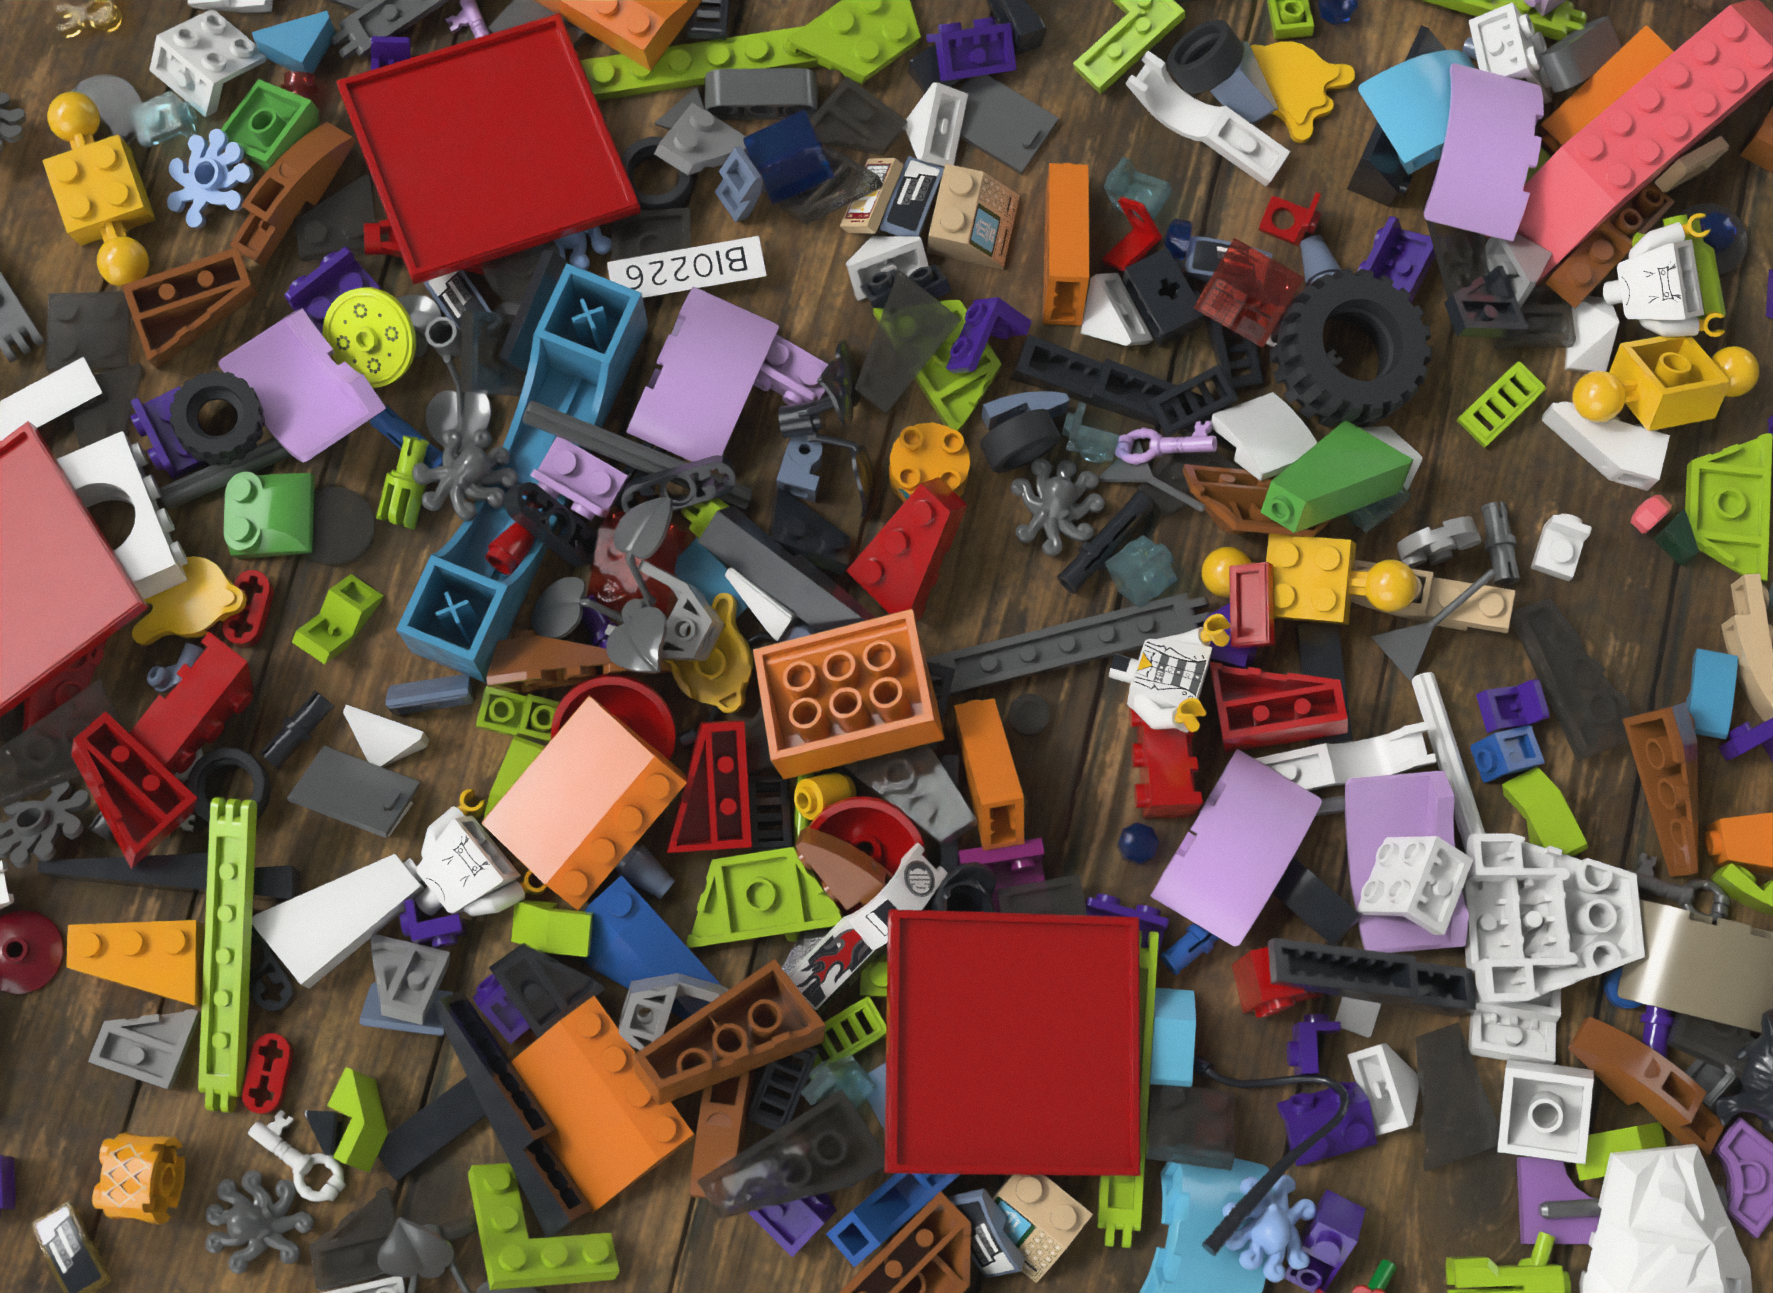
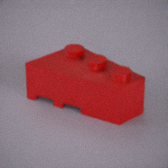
M940 477L921 483L846 571L889 614L913 609L916 621L921 620L926 609L924 605L928 595L939 577V568L946 552L950 550L968 505Z
M210 632L201 641L207 648L193 666L190 667L184 663L176 674L182 678L178 685L165 698L159 695L129 732L173 775L177 772L179 774L184 773L193 764L196 758L195 753L206 742L208 744L214 742L224 730V723L234 712L239 714L245 710L253 698L252 693L254 690L248 661Z
M1210 662L1225 753L1236 752L1237 749L1242 751L1348 733V718L1339 679L1295 673L1284 675L1263 672L1259 668L1248 667V669L1226 667L1222 663Z
M1129 707L1130 727H1137L1138 743H1132L1131 747L1133 768H1139L1140 783L1134 784L1135 808H1142L1143 819L1191 818L1203 804L1201 792H1195L1194 772H1198L1197 757H1193L1192 737H1194V732L1188 731L1186 733L1176 728L1154 730L1134 709Z
M106 711L74 738L71 756L130 868L133 869L193 814L197 797Z
M743 720L700 722L686 774L687 783L682 789L666 848L667 852L752 847L745 723Z
M1268 947L1251 950L1231 965L1243 1014L1255 1011L1256 1019L1280 1014L1281 1011L1287 1010L1288 1007L1295 1006L1296 1002L1324 997L1323 993L1271 984Z

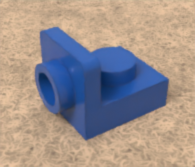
M1531 725L1494 733L1470 746L1475 764L1484 783L1492 782L1504 775L1533 769L1545 763Z

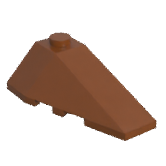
M522 630L512 632L511 639L497 641L487 674V685L518 694L575 686L582 681L600 675L616 674L638 677L672 672L671 663L661 660L659 673L629 671L612 662L607 655L606 648L536 635L534 630Z
M1686 702L1624 718L1622 720L1669 876L1674 877L1698 873V741L1695 735L1694 718L1688 711Z

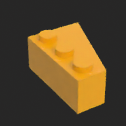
M197 920L68 925L67 968L202 1008L205 924Z

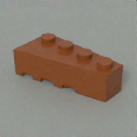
M774 959L633 1055L634 1072L660 1106L823 1043L826 1025Z

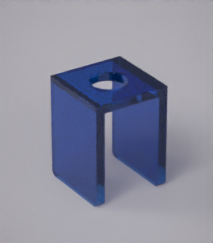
M806 110L750 134L743 139L748 156L762 176L772 204H776L835 177L823 144Z

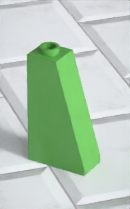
M1343 421L1271 481L1260 513L1293 533L1302 531L1398 494L1403 488L1414 459L1349 421Z

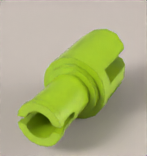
M404 435L397 469L388 472L386 475L376 519L382 521L389 519V522L395 525L404 523V527L415 530L426 484L416 483L413 479L412 471L415 465L424 462L429 441L424 439L419 441L417 437Z

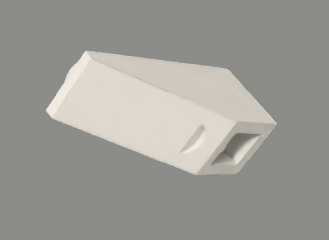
M1553 402L1543 414L1542 421L1608 480L1646 491L1660 480L1670 435L1660 433L1658 429L1647 431L1642 424L1632 425L1621 422L1617 416L1605 422H1591L1581 417L1573 403Z

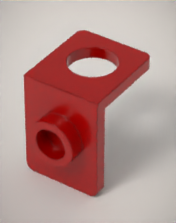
M1315 193L1308 209L1277 196H1272L1259 225V231L1299 247L1305 233L1313 234L1322 214L1321 211L1316 210L1321 193ZM1278 210H1286L1293 216L1294 224L1288 229H1279L1272 222V214Z
M1122 196L1118 203L1133 230L1102 257V261L1105 265L1125 272L1126 267L1142 260L1147 255V252L1162 239V236L1144 204ZM1133 211H1135V212L1142 218V220H1143L1144 222H1142V221L1134 214Z

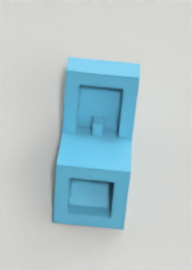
M1155 988L1150 1084L1192 1086L1196 1030L1195 997L1192 990Z

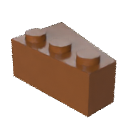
M238 247L122 285L147 360L157 370L258 295L246 258Z

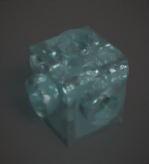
M1144 535L1137 540L1129 542L1123 550L1104 562L1118 592L1138 607L1153 597L1160 595L1168 586L1178 580L1171 567V564L1174 563V558L1170 551L1162 543L1156 545Z

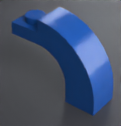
M895 1173L826 1234L853 1267H855L960 1174Z

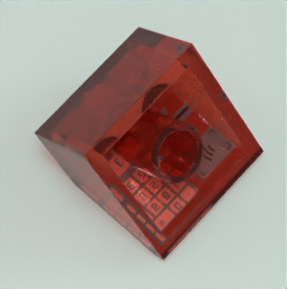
M1234 238L1196 302L1194 309L1263 348L1304 277Z

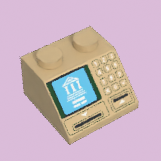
M945 164L928 235L927 253L1003 270L1020 195L983 171Z
M1010 1175L992 1198L1007 1216L1003 1231L1025 1256L1021 1271L1035 1283L1043 1277L1093 1215L1045 1175Z

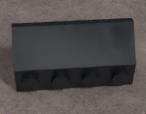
M1421 25L1405 61L1446 49L1429 28ZM1378 122L1373 129L1347 189L1390 207L1396 195L1404 196L1413 176L1406 173V170L1400 163L1396 150Z

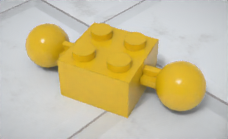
M79 92L62 93L51 102L47 112V119L53 133L60 139L70 142L72 150L42 161L67 234L80 246L103 239L104 244L97 254L99 273L108 283L122 287V285L145 278L149 270V256L146 249L137 240L127 237L125 231L155 221V217L131 148L119 134L95 142L93 135L98 130L100 124V114L96 104L88 96Z
M1659 336L1620 343L1610 371H1593L1581 377L1574 387L1572 400L1578 414L1591 422H1605L1613 419L1620 413L1624 404H1626L1647 431L1715 419L1724 397H1738L1748 393L1756 385L1760 369L1756 357L1742 347L1730 346L1723 348L1710 358L1692 336Z
M1269 534L1266 562L1273 564L1274 619L1349 625L1352 595L1366 596L1368 601L1381 611H1400L1414 600L1418 587L1417 579L1413 570L1407 564L1398 560L1378 562L1368 572L1354 571L1356 543L1352 540ZM1234 547L1218 548L1212 551L1204 560L1201 572L1203 583L1215 596L1230 598L1229 566L1252 564L1254 562H1251L1249 557L1240 549Z

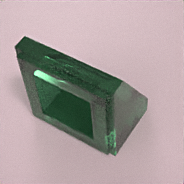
M1684 509L1671 519L1653 538L1666 553L1682 566L1699 552L1688 515Z

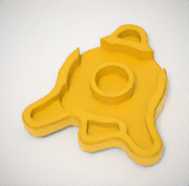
M1278 42L1266 46H1250L1278 107L1271 114L1279 117L1286 124L1290 137L1294 142L1299 144L1307 142L1313 133V121L1329 115L1333 110L1334 102L1326 95V91L1349 87L1355 77L1354 69L1347 64L1328 63L1320 58L1312 49L1296 42Z
M186 557L188 564L182 567L188 581L144 599L146 603L152 604L153 608L148 615L133 627V639L140 645L147 646L167 635H177L184 638H198L207 635L208 632L206 630L214 626L219 620L224 622L230 616L243 611L247 602L246 595L241 589L234 586L232 581L226 577L221 567L214 562L201 557Z
M720 593L715 596L711 608L716 611L725 626L707 661L672 660L666 662L671 663L674 680L681 691L689 698L701 703L715 705L722 712L733 714L739 712L745 705V691L753 670V655L747 640L740 633L736 624L737 599L731 594ZM691 627L687 630V636L691 632Z

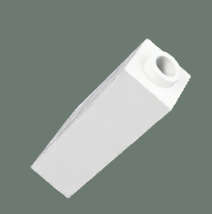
M393 854L256 914L252 917V925L299 983L310 989L367 942L372 934L379 932L396 918L400 912H403L405 910L404 900H415L425 888L420 883L422 878L418 875L417 865L412 859L409 858L403 862L396 854Z

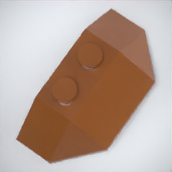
M1184 464L1183 474L1190 492L1197 501L1206 506L1205 511L1220 530H1225L1232 534L1249 532L1261 533L1267 536L1269 534L1314 537L1332 520L1330 519L1293 533L1260 513L1270 483L1278 475L1260 481L1243 469Z
M940 1191L839 1293H963L970 1286L971 1222Z

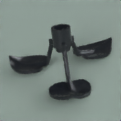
M840 340L836 348L835 359L828 364L817 379V382L826 390L829 396L817 401L781 406L779 408V425L785 439L807 436L809 443L822 442L845 447L850 450L853 472L862 502L860 518L866 517L871 507L875 492V474L866 446L858 445L854 441L818 434L820 429H825L826 419L824 411L835 408L842 425L850 426L853 420V407H856L860 400L861 383L858 368L847 341Z

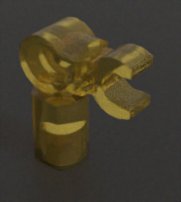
M89 0L86 3H81L80 7H73L71 4L66 3L55 7V12L60 18L71 17L68 23L57 26V31L63 37H73L84 28L88 31L99 29L103 32H111L118 28L122 22L121 11L112 0Z

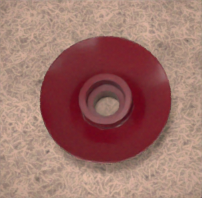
M19 910L1 916L0 990L11 994H27L43 988L56 976L63 962L64 942L59 929L49 918L34 911ZM16 943H21L23 946L22 954L17 958H13L10 953L12 946Z

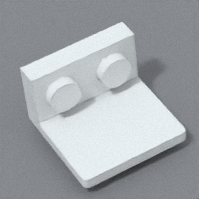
M1512 2L1469 20L1479 70L1518 80L1526 78L1528 82L1541 86L1544 104L1553 101L1550 90L1551 85L1539 56L1547 50L1546 42L1541 32L1535 33L1532 21L1527 13L1522 15Z
M211 9L158 34L149 70L199 113L207 117L217 112L223 83L264 63L267 56L260 53L255 43L218 12Z
M1438 836L1387 837L1376 853V862L1369 880L1361 891V900L1357 911L1363 915L1404 916L1433 935H1445L1473 859Z

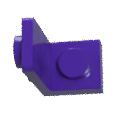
M999 297L974 300L966 312V321L960 336L951 348V357L946 369L952 373L973 372L978 365L990 334L1000 339L1027 335L1032 321Z

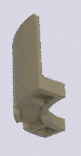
M1639 900L1645 957L1623 965L1617 991L1618 996L1623 999L1762 1033V1014L1773 1009V931L1753 928L1751 925L1718 918L1717 925L1715 926L1712 925L1713 917Z

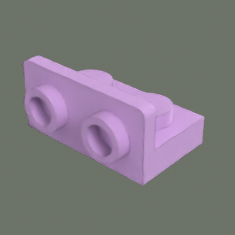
M776 334L753 385L763 391L774 390L783 396L782 400L787 405L817 401L824 398L827 394L826 390L817 382V379L828 364Z
M556 437L538 470L534 469L530 475L539 481L538 486L556 500L562 494L574 501L571 509L590 520L594 518L595 514L606 519L630 477L560 437Z

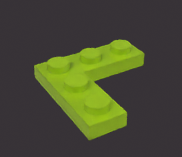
M1112 0L1127 15L1073 63L1075 71L1099 94H1102L1142 58L1147 51L1153 48L1186 18L1185 10L1174 0Z
M500 1163L471 1166L468 1178L490 1290L616 1279L619 1273V1266L611 1233L529 1239L517 1179L511 1164Z

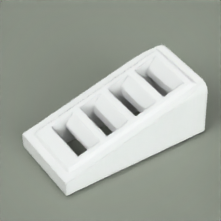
M731 567L725 573L726 578L777 642L783 638L784 633L800 622L801 618Z

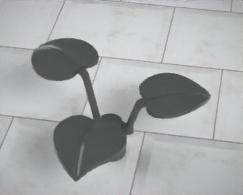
M406 295L396 298L408 312L415 329L416 350L413 359L422 357L430 344L443 357L455 382L457 392L446 390L438 393L428 404L425 419L430 434L444 448L446 445L443 442L442 436L445 431L454 429L461 433L462 446L458 450L457 455L461 454L463 449L473 442L475 431L478 429L488 430L492 418V407L487 395L483 391L473 389L464 392V384L454 363V358L464 351L467 337L491 343L502 341L504 345L524 296L505 301L492 313L501 327L495 331L497 335L470 330L467 326L459 329L451 319L442 317L439 306L429 297Z
M661 497L633 507L619 521L614 534V545L620 552L627 553L625 561L644 597L643 599H632L627 602L621 614L593 600L584 599L587 584L582 579L577 577L563 578L550 585L538 599L531 616V626L540 636L554 639L564 638L578 626L583 615L582 608H592L622 623L611 632L607 641L606 651L612 662L621 668L633 672L659 673L668 618L662 611L654 607L657 599L650 594L635 563V557L647 559L661 546L670 525L673 500L668 497Z
M399 1217L391 1235L378 1253V1265L382 1271L396 1277H410L408 1293H416L419 1275L424 1278H435L443 1274L445 1267L450 1268L462 1293H546V1289H539L536 1286L490 1290L488 1281L480 1285L476 1292L471 1291L456 1264L454 1249L451 1243L446 1240L445 1230L435 1224L421 1226Z

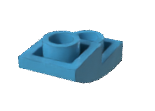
M696 537L673 560L669 567L680 579L702 591L710 606H712L715 596L720 593H728L735 596L737 599V618L748 605L726 578L725 573L728 570L726 564L698 543L699 538Z
M1696 649L1692 663L1691 690L1686 701L1688 711L1695 721V734L1721 739L1727 738L1733 709L1738 656Z

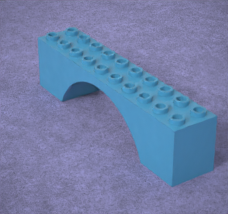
M566 263L533 334L531 356L524 386L513 421L502 446L510 453V462L506 466L496 465L492 471L509 467L514 469L518 475L517 485L527 482L539 483L538 480L530 475L534 469L538 470L557 436L523 422V415L530 401H536L603 428L648 329L641 292ZM575 444L576 446L582 448L583 450L591 454L592 450ZM502 484L484 486V488L498 487L504 491L505 495L509 490ZM562 494L557 499L565 507H567L570 500ZM476 501L474 505L477 516L471 521H464L444 547L431 554L396 631L413 654L487 683V674L497 641L507 639L548 546L535 538L530 551L510 576L497 571L485 558L489 551L488 545L516 521L508 515L505 504L501 508H493L489 505L488 501ZM551 515L549 527L554 534L559 520Z

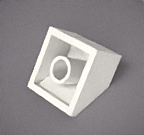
M1507 1059L1498 1152L1585 1164L1594 1070Z

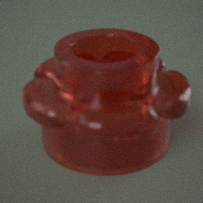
M300 71L284 73V84H280V88L311 100L312 93L319 92L315 74Z

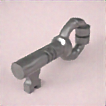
M1645 853L1639 855L1638 864L1640 868L1637 871L1627 870L1637 875L1638 890L1677 901L1678 905L1682 906V909L1689 910L1692 913L1713 917L1712 924L1716 923L1718 918L1728 917L1731 899L1711 879H1693L1681 886L1653 877L1654 872L1652 868L1656 865L1657 857L1651 856L1648 860ZM1703 888V890H1709L1714 894L1710 914L1697 912L1693 908L1691 903L1694 900V891L1696 889Z

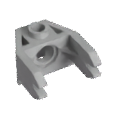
M642 560L638 570L668 585L678 598L667 620V632L661 652V660L707 661L725 624L706 601L703 592L698 590L697 587ZM609 624L605 634L610 636L617 626ZM691 627V632L687 636V630Z
M680 973L631 981L619 1019V1035L640 1051L663 1035L674 999L688 995L712 1002L730 989ZM642 1008L651 1009L648 1013H642L639 1010Z

